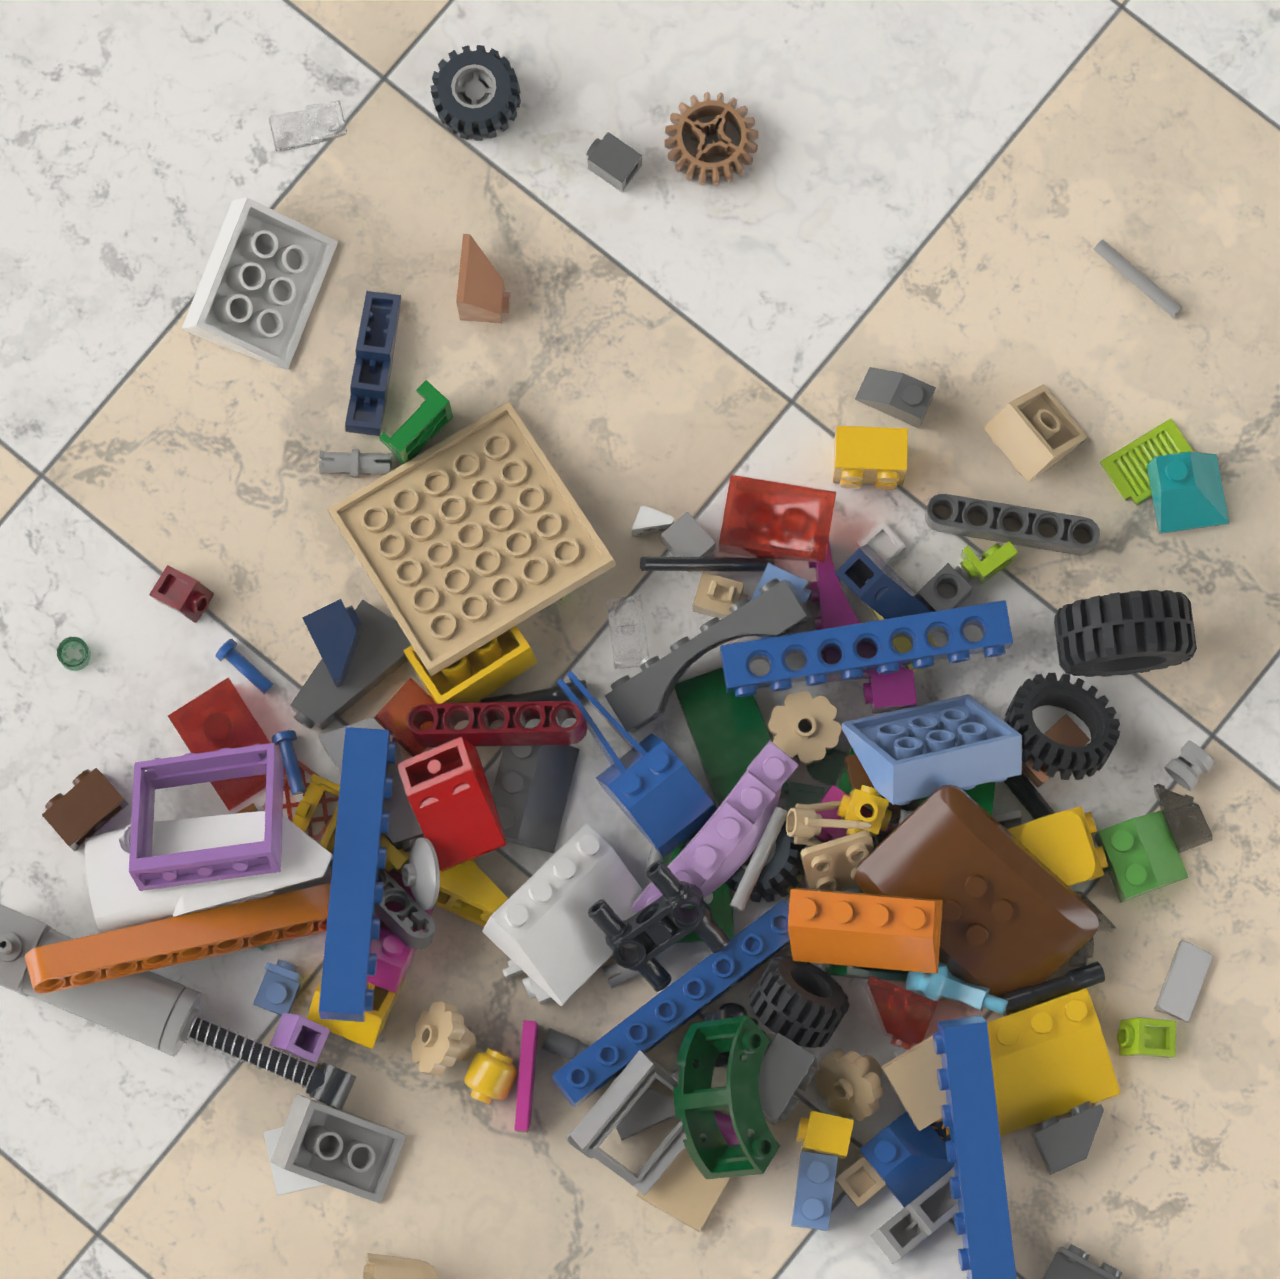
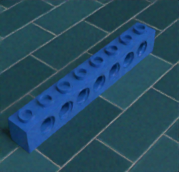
M1006 600L721 645L720 654L727 693L735 692V697H746L757 694L756 689L771 687L772 692L791 689L792 683L806 681L807 686H815L827 683V677L842 675V680H853L863 677V672L877 670L879 675L898 672L899 666L913 664L914 669H922L934 666V660L948 658L949 663H960L970 660L971 654L984 653L985 658L997 657L1006 654L1005 649L1011 648L1013 638ZM970 625L977 626L981 629L983 638L977 642L969 641L964 636L963 629ZM933 631H940L947 637V644L943 647H934L929 643L928 635ZM897 637H906L910 640L912 649L907 653H899L893 648L892 641ZM863 642H868L874 645L877 654L870 659H865L859 656L856 647ZM827 648H834L839 651L841 660L836 664H827L822 660L821 652ZM794 653L800 654L805 659L806 664L800 670H792L785 663L787 656ZM757 659L765 660L770 666V671L763 676H757L751 672L750 664Z
M784 899L731 938L725 948L717 953L710 954L552 1075V1081L572 1107L576 1108L618 1076L639 1050L645 1054L787 947L790 944L788 903Z

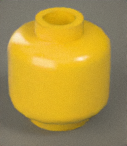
M489 1047L486 1052H477L464 1079L465 1084L473 1089L470 1096L486 1104H490L492 1099H506L517 1076V1068L512 1064L514 1059Z

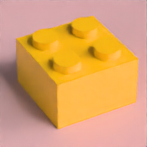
M837 425L834 438L833 483H840V487L847 489L861 488V484H876L875 488L880 490L897 489V485H903L907 472L908 428Z

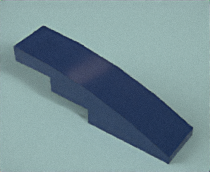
M366 291L355 349L356 359L350 385L351 395L345 421V432L374 436L381 435L393 363L401 295Z

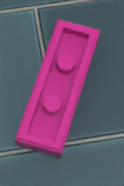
M523 1020L514 1127L516 1132L528 1133L531 1128L539 1025L536 1021Z

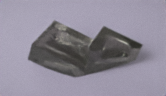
M1161 784L1153 786L1158 804L1179 853L1212 841L1213 835L1199 804L1194 803V797L1165 789V786Z

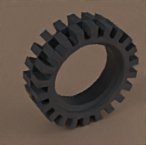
M1048 673L1045 679L1042 674L1035 675L1033 680L1029 678L1024 681L1022 686L1020 685L1006 711L1004 722L1022 735V761L1024 763L1032 758L1035 760L1032 769L1039 772L1043 765L1047 767L1046 776L1052 778L1057 771H1060L1061 780H1069L1072 773L1075 780H1081L1085 774L1091 777L1097 770L1100 771L1103 768L1120 736V731H1118L1120 722L1119 719H1114L1117 713L1114 707L1105 708L1109 702L1105 695L1098 699L1095 697L1098 691L1096 687L1092 685L1088 691L1083 689L1082 686L1085 681L1077 678L1075 684H1071L1070 675L1062 674L1058 681L1056 673ZM1047 705L1063 708L1075 714L1088 727L1091 734V742L1082 747H1069L1049 739L1035 725L1032 711L1040 706Z

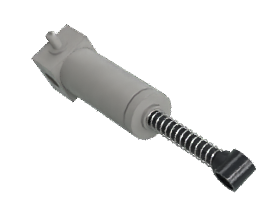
M0 904V986L26 997L28 995L173 1057L177 1055L183 1043H187L192 1038L196 1043H204L205 1047H213L214 1051L217 1049L222 1051L223 1055L226 1053L230 1054L231 1058L237 1057L240 1062H248L249 1066L253 1064L258 1069H265L266 1073H274L275 1077L281 1076L284 1081L288 1079L293 1084L298 1083L302 1088L306 1087V1093L309 1094V1097L337 1109H343L357 1076L324 1062L323 1064L318 1063L314 1067L309 1065V1061L307 1063L300 1061V1057L295 1059L291 1057V1054L288 1056L282 1053V1050L279 1052L274 1050V1047L269 1048L265 1046V1042L262 1045L256 1042V1039L254 1041L248 1039L247 1035L245 1037L238 1034L239 1032L229 1031L230 1028L228 1030L222 1028L221 1024L219 1026L213 1024L212 1020L208 1022L203 1020L204 1017L199 1018L202 993L154 972H141L51 993L40 994L34 992L25 961L26 953L40 946L72 940L73 938L57 932L44 922Z

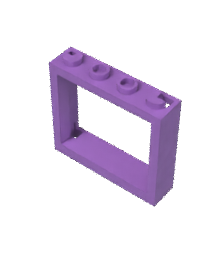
M258 743L248 747L222 748L212 752L187 753L183 756L154 758V760L135 762L129 873L139 891L281 872L284 762L275 743L262 745ZM266 774L264 841L152 856L156 789Z

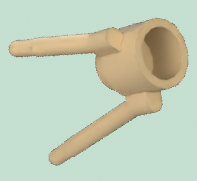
M841 801L810 805L796 804L795 808H790L786 817V832L789 837H794V844L808 845L810 847L823 843L812 839L814 835L818 836L822 827L870 829L872 825L870 822L822 819L820 814H816L818 811L839 808Z

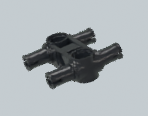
M661 859L651 864L646 870V877L663 894L657 900L623 921L604 899L594 903L588 910V916L606 935V944L613 951L616 963L623 968L638 971L655 992L666 988L672 980V976L655 957L689 933L696 932L713 953L721 951L729 943V936L713 920L712 910L704 901L701 889L689 882L680 881ZM684 904H691L695 907L691 909H684L680 906ZM627 943H632L637 946L634 948H626L623 945Z

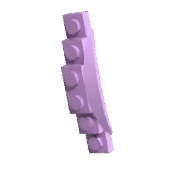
M769 741L750 763L747 771L711 818L667 867L680 881L689 882L699 887L703 892L704 898L719 888L741 867L759 843L775 807H777L782 785L799 766L798 763L772 741ZM650 882L631 905V909L637 913L663 894ZM684 904L680 907L684 908L691 904Z

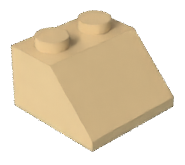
M1044 384L1009 402L984 427L994 445L1004 452L1013 463L1015 470L1028 482L1048 471L1088 439L1086 434Z

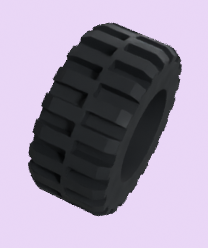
M1137 590L1125 593H1110L1104 596L1099 595L1085 600H1077L1072 604H1066L1058 609L1054 617L1059 665L1068 675L1107 677L1165 669L1169 666H1176L1182 664V662L1189 661L1193 658L1197 649L1191 601L1182 592H1173L1172 590Z

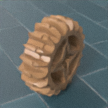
M706 92L704 93L703 102H699L698 98L693 95L690 97L692 107L681 102L679 104L681 114L672 113L670 115V121L674 125L665 127V134L670 137L664 140L665 148L672 149L668 153L669 161H677L675 170L681 172L687 168L686 179L688 181L692 180L696 174L699 175V184L701 186L706 183V177L712 178L713 185L718 186L720 176H724L725 181L728 183L733 181L731 171L742 176L744 174L742 164L751 165L753 157L749 153H756L758 150V145L753 141L758 139L759 134L757 130L751 129L755 125L754 117L745 118L748 108L742 106L735 110L737 99L734 97L726 104L724 103L723 93H719L717 101L711 100L710 93ZM705 116H716L715 119L709 123H703L697 120ZM728 121L733 124L739 133L741 141L738 147L732 144V139L728 138L724 133ZM718 131L717 143L713 140V144L708 143L705 147L706 136L708 135L710 138V134L715 135ZM684 132L689 133L691 139L698 143L695 157L684 146L682 140ZM714 155L727 158L720 162H707Z

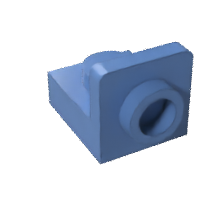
M278 959L276 965L267 962L265 967L266 973L253 1004L282 1016L283 1012H291L304 977L296 973L298 966L280 959Z

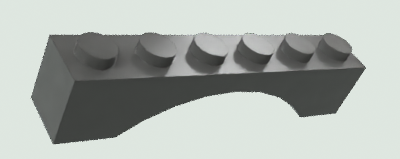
M778 578L771 580L759 589L762 593L751 601L748 598L740 600L729 608L731 614L722 620H719L718 617L709 620L699 628L702 633L690 640L687 636L678 640L670 646L672 652L662 659L659 656H655L640 666L642 672L632 678L626 675L610 685L612 691L606 694L605 698L627 732L635 733L663 715L669 697L679 679L694 662L708 651L726 642L748 636H784L812 619V615L792 583L785 579L781 582Z

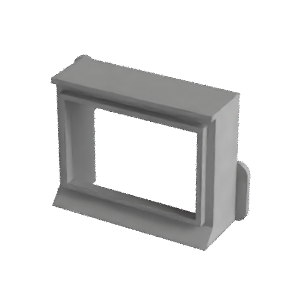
M639 1050L576 1128L568 1133L567 1141L588 1158H595L645 1196L685 1148L683 1140L687 1139L682 1120H680L636 1175L599 1148L655 1078L671 1090L678 1086L679 1070H674L670 1073Z

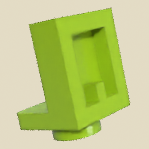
M1010 541L1002 547L999 543H996L981 555L984 560L980 561L971 548L967 546L961 552L963 561L960 562V565L972 580L977 578L983 584L1015 561L1018 551Z
M1141 1017L1120 1020V1028L1117 1033L1119 1055L1176 1057V1021Z

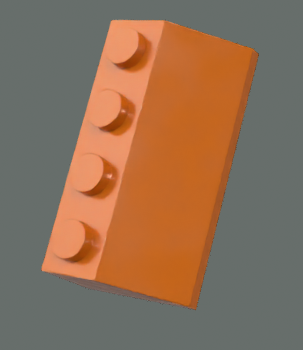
M808 888L790 889L788 931L793 961L937 974L943 900Z

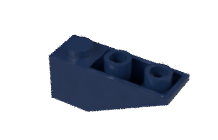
M868 544L858 548L835 572L863 602L884 619L935 612Z

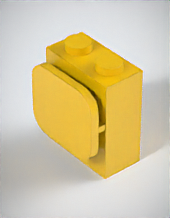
M1082 806L1060 811L1006 829L1069 887L1103 877L1102 868L1108 867L1102 846L1095 848L1091 834L1097 832L1091 811L1084 813Z

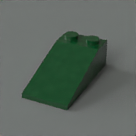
M723 667L679 682L674 688L717 809L747 771L750 763L766 744L771 741L754 695L735 697V692L727 693ZM787 781L782 785L779 798L789 794Z

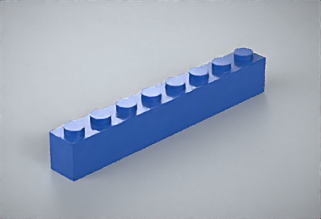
M345 728L319 1003L321 1019L365 1022L366 1011L372 1012L374 990L368 989L369 975H376L377 954L371 953L372 940H379L380 918H374L375 904H382L384 883L377 882L378 870L385 869L387 847H381L382 833H389L390 812H384L385 798H392L393 777H387L388 763L395 764L396 742H390L389 730Z
M981 1015L937 1021L938 1032L933 1033V1044L936 1055L941 1054L942 1068L937 1069V1079L940 1091L945 1090L947 1101L946 1105H941V1113L944 1127L950 1128L951 1141H946L945 1147L947 1160L949 1163H954L955 1177H950V1190L952 1198L958 1199L959 1213H954V1224L957 1235H962L963 1249H958L961 1271H966L967 1279H1017L987 1021Z

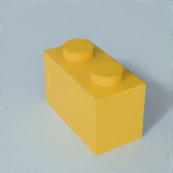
M810 1111L808 1118L802 1117L800 1119L796 1141L803 1142L802 1151L837 1156L838 1159L844 1160L847 1157L854 1120Z

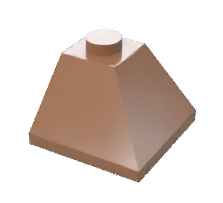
M463 234L456 299L459 318L466 321L502 324L503 313H509L511 292H505L504 280L470 234Z

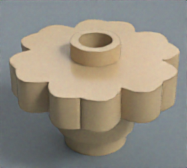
M803 690L797 694H788L785 697L784 706L773 708L768 729L772 734L776 735L773 740L776 746L792 759L797 757L801 764L809 765L813 762L823 761L826 750H832L837 747L842 726L834 720L837 715V708L825 696L820 695L813 699L809 692ZM800 723H808L812 726V729L804 733L799 730L798 725Z
M434 1001L430 1010L422 1011L415 1025L416 1037L411 1044L412 1061L419 1064V1072L442 1076L446 1067H453L455 1062L468 1060L474 1053L476 1037L473 1032H470L464 1026L463 1014L457 1013V1006L455 1004Z
M835 1049L818 1062L820 1071L815 1074L818 1092L823 1097L828 1098V1106L832 1111L838 1113L843 1118H849L852 1115L856 1120L862 1121L879 1109L878 1099L883 1096L880 1080L882 1069L875 1058L869 1055L860 1056L855 1051L845 1054L841 1049Z

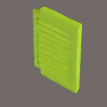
M1172 418L1101 460L1100 465L1123 500L1131 498L1134 504L1138 505L1152 496L1146 465L1155 456L1193 452Z

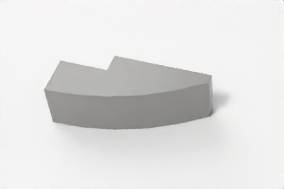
M954 1168L870 1235L892 1264L900 1260L952 1218L954 1213L959 1212L958 1199L952 1198L950 1190V1177H955Z

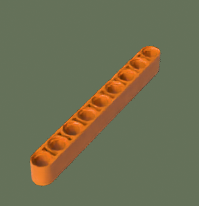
M331 883L34 948L25 955L33 990L40 994L51 993L326 932Z

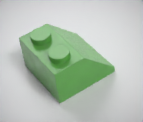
M1162 810L1098 831L1094 836L1098 847L1102 846L1108 863L1107 870L1120 903L1188 878Z

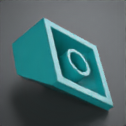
M1183 452L1155 456L1146 465L1159 534L1229 524L1217 454Z

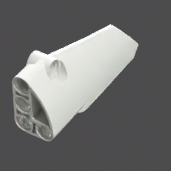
M265 811L153 822L152 856L264 841ZM283 815L281 872L139 891L129 873L131 824L126 828L85 838V864L94 919L99 933L268 896L275 893L277 889L324 877L333 858L329 851Z

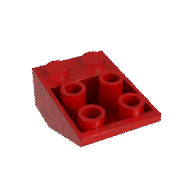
M459 737L397 763L408 801L424 837L428 838L434 846L441 872L507 845L477 747L463 737Z

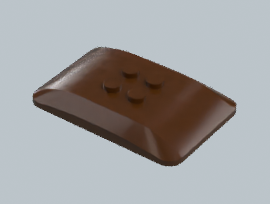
M943 785L936 789L859 863L855 871L856 884L867 894L943 900L939 962L946 964L948 971L952 975L966 982L989 988V994L996 997L1045 982L1095 935L1099 927L1098 915L1090 905L964 790L955 785Z

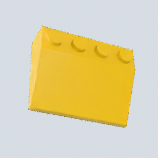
M1087 988L987 1023L1000 1136L1043 1122L1054 1116L1071 1112L1070 1109L1090 1101L1091 1104L1121 1094L1102 1029Z

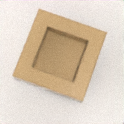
M864 1156L835 1178L837 1184L857 1208L886 1185Z

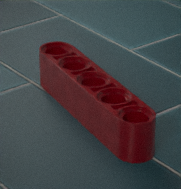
M570 701L421 704L412 708L407 717V725L418 744L424 747H438L459 737H463L474 746L571 745L582 741L588 730L580 708L577 704ZM540 719V723L536 727L525 728L530 720ZM566 719H576L572 726L561 727V724ZM505 720L501 727L497 729L490 728L494 721ZM433 721V725L429 729L419 730L423 723ZM460 721H469L465 728L460 730L454 729Z

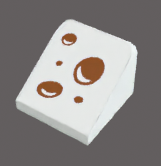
M643 505L640 507L633 524L632 536L664 532L674 523V518L671 515Z

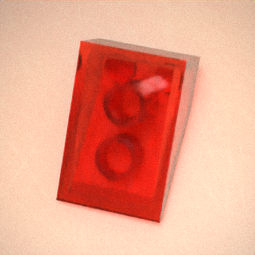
M730 475L719 539V552L752 558L825 562L836 492Z
M229 677L168 715V718L191 753L198 754L218 751L222 748L233 749L253 746L258 743L260 745L270 743ZM266 774L210 783L230 811L266 788Z

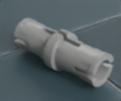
M352 449V453L320 451L319 456L321 459L319 461L320 474L342 473L351 474V477L359 478V474L386 475L391 472V453H360L359 449Z

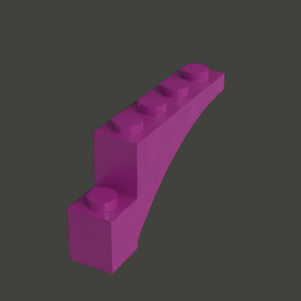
M828 535L814 536L813 547H807L808 567L815 568L816 581L810 582L812 603H819L820 616L814 617V631L861 623L850 607L835 574L836 570L832 560ZM863 642L856 647L857 653L862 658L870 659L877 654L876 648L871 643ZM827 648L821 652V658L827 664H836L841 660L839 651L834 648ZM899 666L898 672L879 675L877 670L863 672L864 676L858 678L869 679V683H863L865 704H871L872 714L891 712L917 705L913 669H905ZM842 675L827 677L828 682L846 681L842 680Z

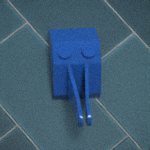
M569 671L566 675L579 693L632 748L619 759L580 700L560 678L556 683L570 702L578 705L585 718L589 732L611 765L596 777L597 781L664 858L706 824L717 810L716 805L685 764L662 739L651 733L638 743L589 693L576 675Z

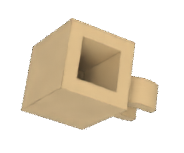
M703 571L693 602V612L714 618L718 617L722 620L731 614L729 610L731 606L744 598H748L749 595L743 594L744 583Z

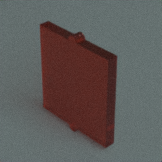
M409 678L373 718L385 730H389L393 742L397 741L414 757L421 754L427 747L418 744L407 725L408 713L417 705L436 703L412 678ZM433 721L423 723L419 730L429 729L433 725Z

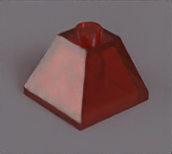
M870 975L864 990L884 1035L892 1038L890 1044L898 1048L902 1046L908 1051L912 1046L914 1047L921 1043L938 1002Z

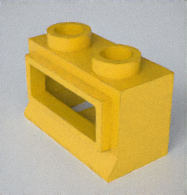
M312 774L311 782L297 807L292 822L302 831L306 832L324 791L339 796L340 785ZM338 805L320 841V845L331 854L335 844Z

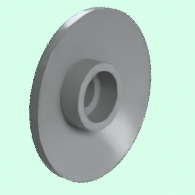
M421 837L417 838L412 845L408 864H404L402 868V879L405 886H410L414 900L424 910H431L437 902L440 888V871L433 844L428 838Z

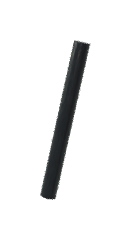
M641 557L640 569L642 571L764 572L768 563L773 565L775 563L773 558Z

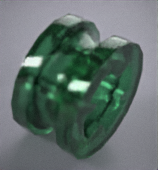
M68 637L60 642L57 648V657L65 669L79 671L88 665L91 659V652L83 639ZM77 646L83 648L79 650L82 655L79 660L75 658L71 659L70 662L65 660L69 658L66 653L69 647L71 649H76Z

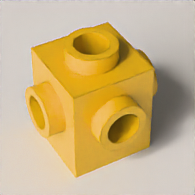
M862 785L861 790L854 789L850 792L849 796L843 795L837 811V815L842 817L841 820L870 822L872 825L870 829L845 828L848 829L847 835L867 830L872 838L879 834L880 830L886 831L892 811L887 809L889 801L882 798V795L875 788ZM863 805L872 808V817L865 818L861 815L860 809Z

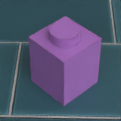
M283 1012L269 1046L279 1051L282 1050V1052L288 1055L291 1054V1056L297 1059L300 1057V1060L317 1063L330 1029L300 1015Z

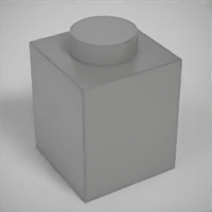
M688 512L661 534V542L674 557H715L712 552L716 550V542Z

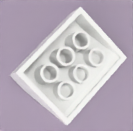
M248 197L232 201L182 329L216 345L287 370L338 241Z
M586 823L490 916L482 932L551 998L562 1006L613 955V951L606 944V935L588 916L589 908L597 901L604 899L622 921L627 920L636 914L631 909V905L643 890L615 850Z

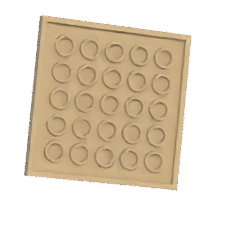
M509 401L327 509L430 676L616 566L613 557Z

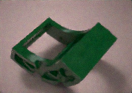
M748 1015L692 1023L685 1034L677 1057L676 1066H680L678 1086L673 1088L676 1119L682 1120L687 1139L683 1140L692 1161L705 1179L764 1174L781 1146L766 1123L759 1096L760 1067L766 1048L771 1040ZM730 1051L727 1066V1086L711 1088L713 1071L720 1052ZM729 1108L733 1128L740 1144H727L719 1130L713 1110Z

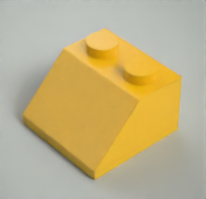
M406 975L396 993L368 982V989L374 990L372 1012L366 1011L365 1022L321 1019L319 1014L320 981L315 990L307 1019L330 1029V1032L373 1049L387 1023Z

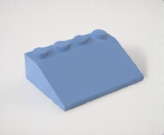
M969 694L842 723V730L874 788L893 805L909 804L912 800L929 797L936 789L943 785L950 784L958 786L962 790H969L979 784L1003 782L1008 777L1021 775L1022 735Z

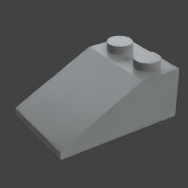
M296 1094L270 1162L290 1172L381 1203L406 1135L322 1102Z

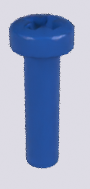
M233 639L226 641L219 648L215 657L220 661L226 659L263 694H266L274 684L235 649L237 643Z
M285 730L274 734L271 737L272 743H275L276 746L279 745L292 795L306 792L293 741L297 739L296 732L294 730Z

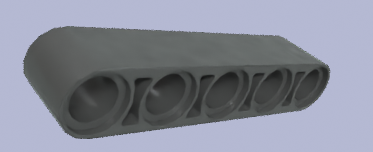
M950 494L933 496L929 500L925 511L927 525L937 532L1002 543L1010 541L1013 545L1073 555H1086L1090 553L1096 546L1100 536L1098 525L1087 517ZM943 505L950 510L951 517L946 520H939L933 515L932 509ZM973 511L981 512L986 518V523L982 526H974L968 521L967 515ZM1008 517L1016 518L1021 524V529L1017 532L1007 531L1003 526V520ZM1043 523L1051 524L1056 530V535L1052 538H1045L1039 534L1038 526ZM1077 529L1086 530L1091 536V542L1087 544L1078 543L1073 537V532Z

